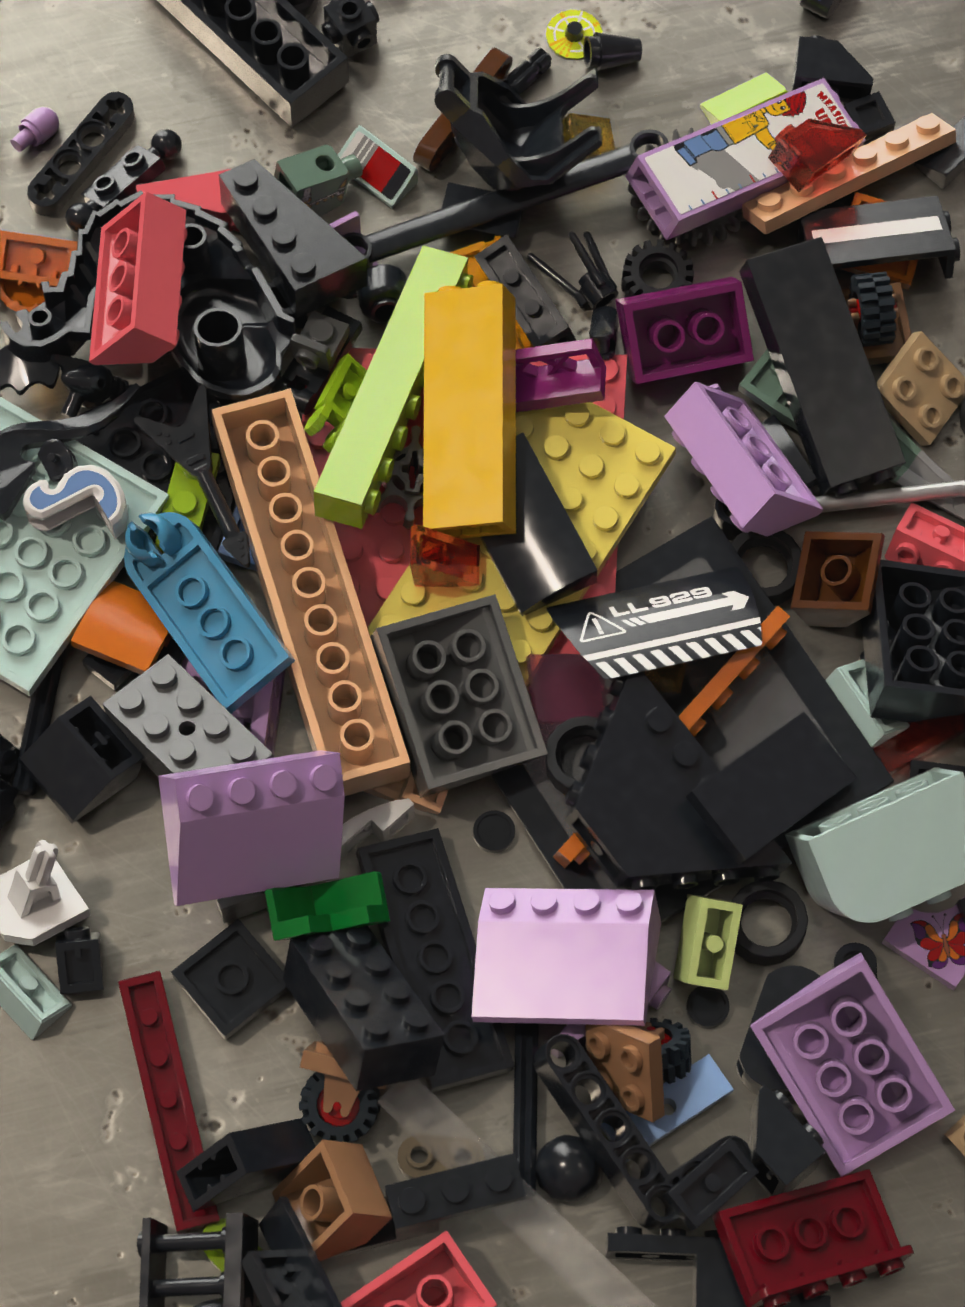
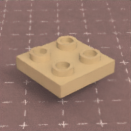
M922 331L911 334L876 382L886 410L921 446L931 445L965 397V377Z

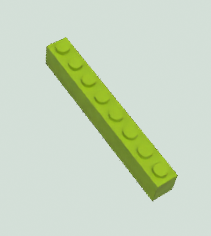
M422 246L314 489L315 516L362 529L368 514L374 515L376 513L381 497L380 486L382 482H389L394 469V459L392 458L396 450H403L408 435L407 423L409 419H416L421 405V396L419 395L422 388H424V293L437 292L443 286L472 287L473 275L468 274V257Z

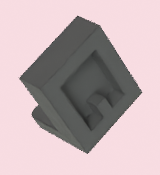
M312 311L301 334L294 333L290 339L293 357L304 367L309 369H317L319 367L330 372L350 334L349 324Z

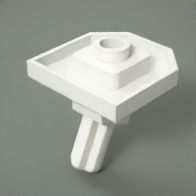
M46 840L38 841L30 860L0 875V935L4 941L35 946L91 916L89 908L57 862L58 848L55 844H49Z

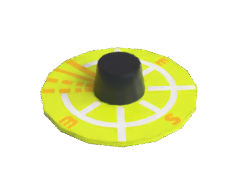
M571 9L560 12L551 19L547 26L546 39L549 47L557 55L566 59L578 60L584 58L583 43L585 37L593 36L595 32L603 33L600 23L593 15L582 10Z

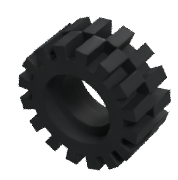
M657 239L656 246H652L651 240L644 241L643 249L636 245L632 249V255L628 253L626 256L625 265H623L621 288L622 292L625 291L624 298L692 285L694 280L692 259L687 260V252L683 248L676 252L677 244L672 241L669 247L663 246L664 239ZM661 268L671 273L673 281L668 287L653 288L645 284L642 275L648 269Z

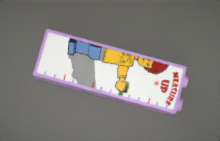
M822 78L638 155L625 177L667 241L742 208L743 203L758 197L760 194L773 190L795 177L802 176L826 162L833 161L863 145L865 138L861 134L859 126L851 119L841 104L838 94L831 89L825 78Z

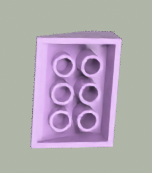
M319 750L158 776L175 906L261 892L271 888L289 887L339 878L345 800L340 753Z
M485 888L477 931L472 1003L473 1022L645 1026L661 929V919L655 890Z
M861 952L826 972L750 1025L806 1120L822 1137L824 1141L822 1146L841 1177L955 1111Z

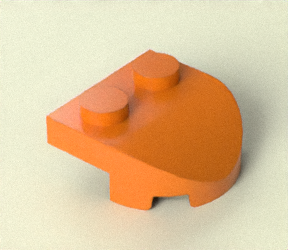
M0 230V299L8 308L14 311L26 309L30 312L42 304L45 300L41 282L49 281L50 287H57L61 273L68 271L71 251L78 249V242Z

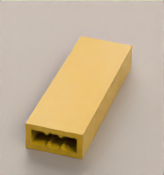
M483 281L478 283L477 287L470 288L443 286L437 292L424 293L423 530L437 541L516 533V304L514 295L503 283L501 284L496 281Z

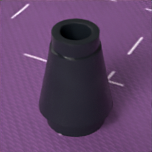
M595 32L593 36H586L583 43L585 65L588 68L594 67L599 71L632 63L633 61H640L642 58L640 38Z

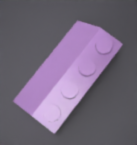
M695 381L664 416L673 428V438L680 445L687 448L693 457L691 459L692 465L712 484L710 487L712 494L719 501L726 504L732 513L730 515L731 521L741 531L745 533L752 531L764 536H770L816 517L824 510L744 399Z

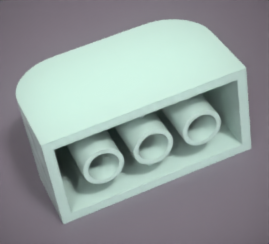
M935 767L785 834L811 898L820 907L829 912L863 923L879 922L887 918L890 922L898 921L910 916L914 912L912 907L927 901V904H935L949 898L952 895L951 889L965 883V776L963 772Z

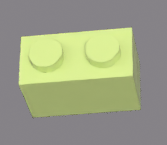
M687 894L673 979L686 984L728 990L742 904Z

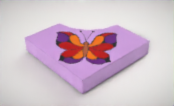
M957 905L939 913L920 912L913 909L914 912L910 916L894 923L881 944L954 991L965 975V924Z

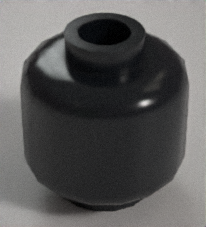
M378 264L367 269V286L357 290L360 309L368 319L381 324H388L407 282L405 273L399 267L390 264Z

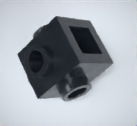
M331 0L328 5L324 6V24L321 25L324 36L350 58L377 44L379 15L370 1Z

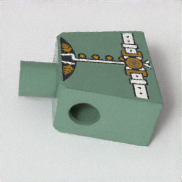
M323 145L277 161L274 177L321 217L344 202L348 182L362 176L363 170L359 159L354 154L340 159L332 146Z

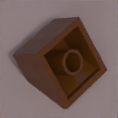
M805 531L791 609L808 626L848 627L871 614L885 539L884 534Z

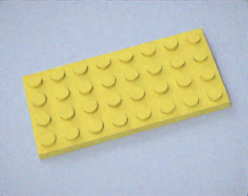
M592 402L517 412L516 436L521 433L525 434L594 562L598 577L605 566V562L614 552L676 455V447ZM428 535L368 626V631L371 636L376 628L496 594L527 687L561 632V629L553 621L546 608L582 600L590 586L521 616L480 537L437 541Z

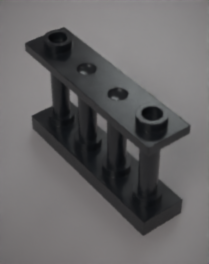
M243 1212L226 1213V1226L221 1231L167 1234V1225L151 1217L143 1218L142 1231L139 1232L137 1237V1251L141 1257L139 1307H165V1297L218 1294L223 1298V1307H256L257 1295L241 1261L249 1251H258L259 1220ZM222 1249L223 1253H225L224 1271L221 1272L220 1276L166 1279L167 1252Z

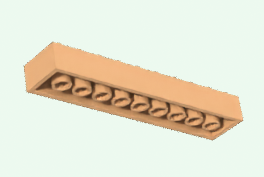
M291 388L211 409L213 431L244 531L249 537V547L276 634L295 659V662L288 666L287 670L312 750L340 753L345 796L409 778L410 759L334 522L315 516L314 489L318 483L319 475Z

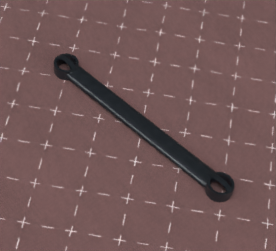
M642 130L635 134L630 144L584 159L552 184L525 187L517 191L494 190L368 235L352 232L342 236L353 246L362 247L366 250L363 255L367 257L368 269L373 266V262L625 175L638 156L636 151L639 147L646 144L662 146L668 143V139L657 130Z

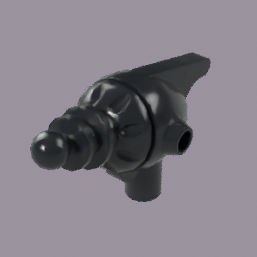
M60 354L51 355V360L61 368L63 384L70 391L60 414L67 418L77 416L81 407L92 408L97 402H104L108 398L114 399L133 385H129L127 380L119 376H113L110 369L103 365H94L87 360Z

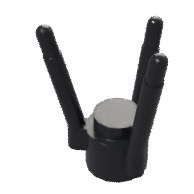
M571 231L568 234L576 252L588 271L578 281L581 286L580 290L576 289L533 253L527 255L528 260L570 294L580 308H584L589 304L594 311L598 307L607 306L618 296L617 285L610 277L589 231H585L583 237L593 261L576 233Z

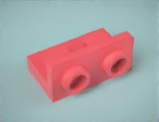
M911 502L895 530L885 558L894 562L965 571V527Z

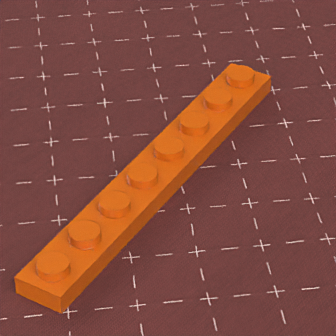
M777 606L761 623L762 645L736 651L678 716L694 737L707 723L701 718L706 710L712 706L718 711L734 693L728 687L737 676L745 680L761 663L755 657L764 646L771 651L786 635L787 631L782 628V625L790 618V615L781 607ZM573 833L555 853L553 858L566 868L573 859L580 865L590 853L575 833Z

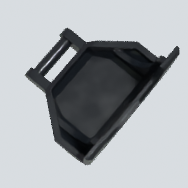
M444 54L436 60L435 72L439 78V87L435 91V105L450 121L451 129L455 135V142L464 153L470 166L493 190L517 191L525 187L552 184L602 146V130L599 126L588 127L566 143H564L563 118L566 113L598 89V70L596 68L561 92L546 99L526 104L507 83L483 71L470 73L453 55Z

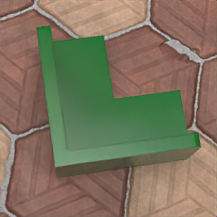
M379 871L313 886L279 887L265 890L274 941L290 940L355 927L372 926L390 921L382 874Z

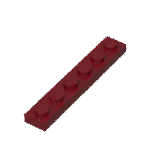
M156 971L120 980L118 984L177 1234L206 1228L207 1225L220 1222L217 1205L193 1212L176 1171L200 1155L204 1150L161 972Z

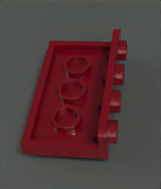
M870 1169L724 1209L712 1216L746 1307H759L762 1305L764 1307H783L791 1303L790 1297L803 1294L804 1299L809 1300L830 1291L829 1285L840 1282L843 1289L866 1281L868 1279L866 1274L878 1271L880 1277H886L905 1268L903 1261L914 1254L911 1245L900 1246Z

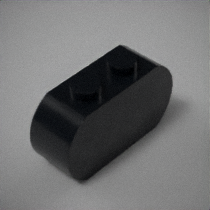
M795 965L784 966L772 971L766 977L750 1025L812 983L820 975L811 969ZM749 1026L736 1063L737 1073L742 1083L756 1095L759 1089L766 1084L772 1092L779 1090L787 1098L792 1096L751 1026Z

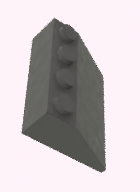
M496 594L376 628L370 636L410 759V768L420 798L470 783L548 754Z

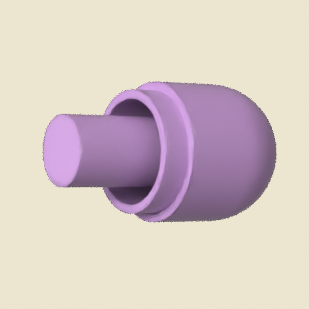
M47 107L36 108L28 114L19 125L20 133L11 139L14 149L22 152L30 144L36 147L39 144L45 143L58 130L59 119L57 114Z

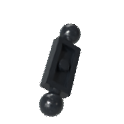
M161 129L153 135L151 148L146 150L137 145L131 151L125 153L122 159L103 175L96 178L93 184L81 193L86 203H75L68 208L65 214L67 227L72 232L78 234L79 229L85 228L93 210L99 212L115 199L121 201L137 193L136 185L151 183L166 170L162 160L174 159L180 153L182 142L179 135L171 129Z

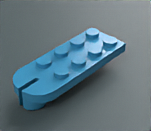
M174 512L140 514L138 517L157 534L160 541L159 546L165 553H161L144 529L131 521L125 533L124 563L126 571L214 697L232 714L295 662V659L194 522Z

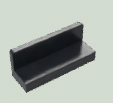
M507 234L474 256L490 281L503 283L514 295L516 321L534 347L554 344L563 337L568 342L577 341L570 327Z

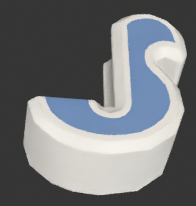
M94 465L78 466L68 471L54 490L50 489L47 480H39L31 485L24 494L23 505L29 523L34 528L45 532L97 507L114 539H116L125 531L129 518L125 495L120 483L108 470Z

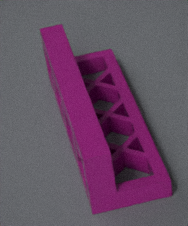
M593 338L516 349V413L605 400L606 365ZM584 354L588 357L586 360L579 361L569 358ZM541 361L547 363L548 365L535 366L529 363Z

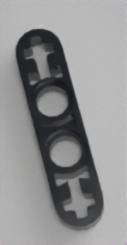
M111 92L103 96L30 182L27 188V195L31 209L35 213L42 216H50L60 211L134 122L135 113L132 100L127 94ZM120 107L123 108V115L115 113L110 117V109L117 111ZM97 132L104 137V140L98 146L89 147L82 142L84 136ZM68 160H73L80 164L79 170L71 175H65L59 171L60 165ZM52 177L57 182L55 185L53 184ZM52 189L53 198L45 197L40 201L38 194L40 192L48 194Z

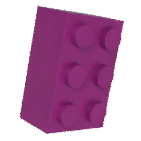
M734 277L615 300L624 354L627 355L628 378L636 384L754 361L742 282Z

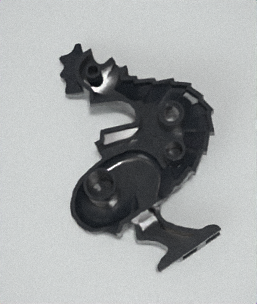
M142 190L121 201L115 199L99 212L93 210L85 228L79 229L78 249L71 251L68 271L61 273L57 287H50L49 281L41 282L45 301L30 312L26 309L15 312L17 322L22 328L19 332L15 333L7 321L0 322L2 337L6 344L5 347L0 349V391L6 387H12L18 395H23L28 388L39 383L47 388L54 389L58 381L60 366L51 360V355L60 354L72 357L87 340H91L101 227L143 194ZM155 194V196L187 210L185 224L187 238L183 250L185 269L181 277L180 289L182 305L179 310L177 328L179 329L180 336L175 348L166 354H172L174 360L191 384L197 388L201 385L205 386L209 395L234 401H245L266 395L281 377L283 356L290 346L292 335L296 334V328H304L312 312L299 318L295 317L274 283L267 282L260 268L252 265L243 249V243L229 232L227 222L203 212L201 206L176 200L175 194ZM355 291V292H353V293H351V294H349V295H346V296H344V297H342V298H345V299H354V298H357V297H358V296H357V292Z

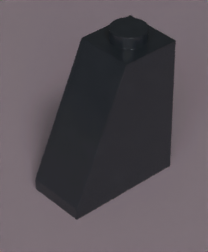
M299 1118L228 1133L176 1171L192 1211L196 1212L283 1181L316 1145L307 1125H304L302 1119Z

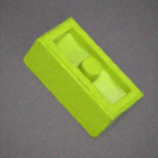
M766 72L701 103L700 108L712 125L788 92L781 83Z

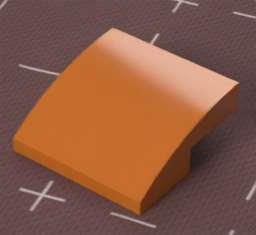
M112 581L90 604L71 639V644L74 648L141 675L156 663L163 646H168L172 636L140 591Z

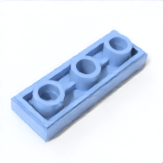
M710 1054L692 1064L690 1073L686 1072V1077L683 1079L675 1077L676 1082L671 1084L663 1083L664 1104H669L673 1107V1114L665 1115L654 1122H650L626 1111L650 1147L733 1093V1087ZM602 1123L601 1129L609 1141L614 1142V1129L609 1124Z

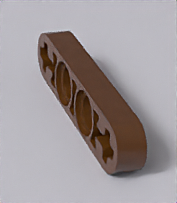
M494 47L487 53L474 72L483 71L503 81L511 68L513 58ZM441 113L421 139L413 155V162L430 172L439 166L456 143L450 121L443 113Z

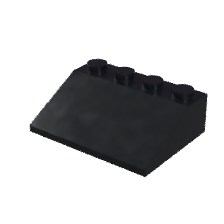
M880 560L871 614L861 619L870 717L912 723L965 714V571Z

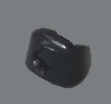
M56 438L47 440L37 454L53 482H60L65 473L78 467L76 457L72 451Z

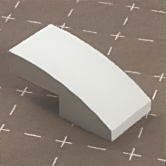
M409 798L391 801L368 809L345 822L342 830L341 859L371 833L381 842L389 840L415 817L414 803Z

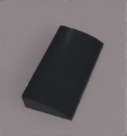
M525 434L517 435L516 533L483 536L480 538L521 616H524L597 583V568Z

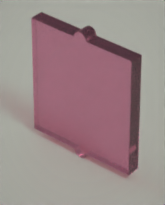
M529 654L526 657L530 684L527 687V691L531 694L532 706L538 723H563L570 718L580 716L598 718L603 709L601 692L604 690V685L600 683L599 673L581 654Z

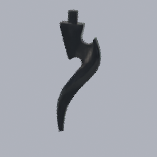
M135 383L107 405L83 415L59 420L20 423L0 431V518L5 521L11 515L36 473L35 463L25 461L22 458L24 451L39 448L52 438L59 439L64 443L81 439L103 430L128 408L141 391V387Z

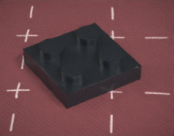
M239 919L171 971L172 977L225 1040L230 1038L289 990L282 980L284 974L282 969Z

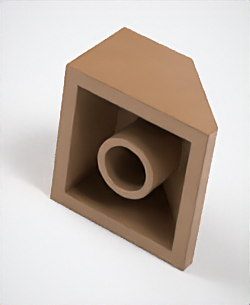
M323 1139L272 1191L275 1202L280 1197L288 1198L319 1262L366 1244L393 1218L362 1144Z

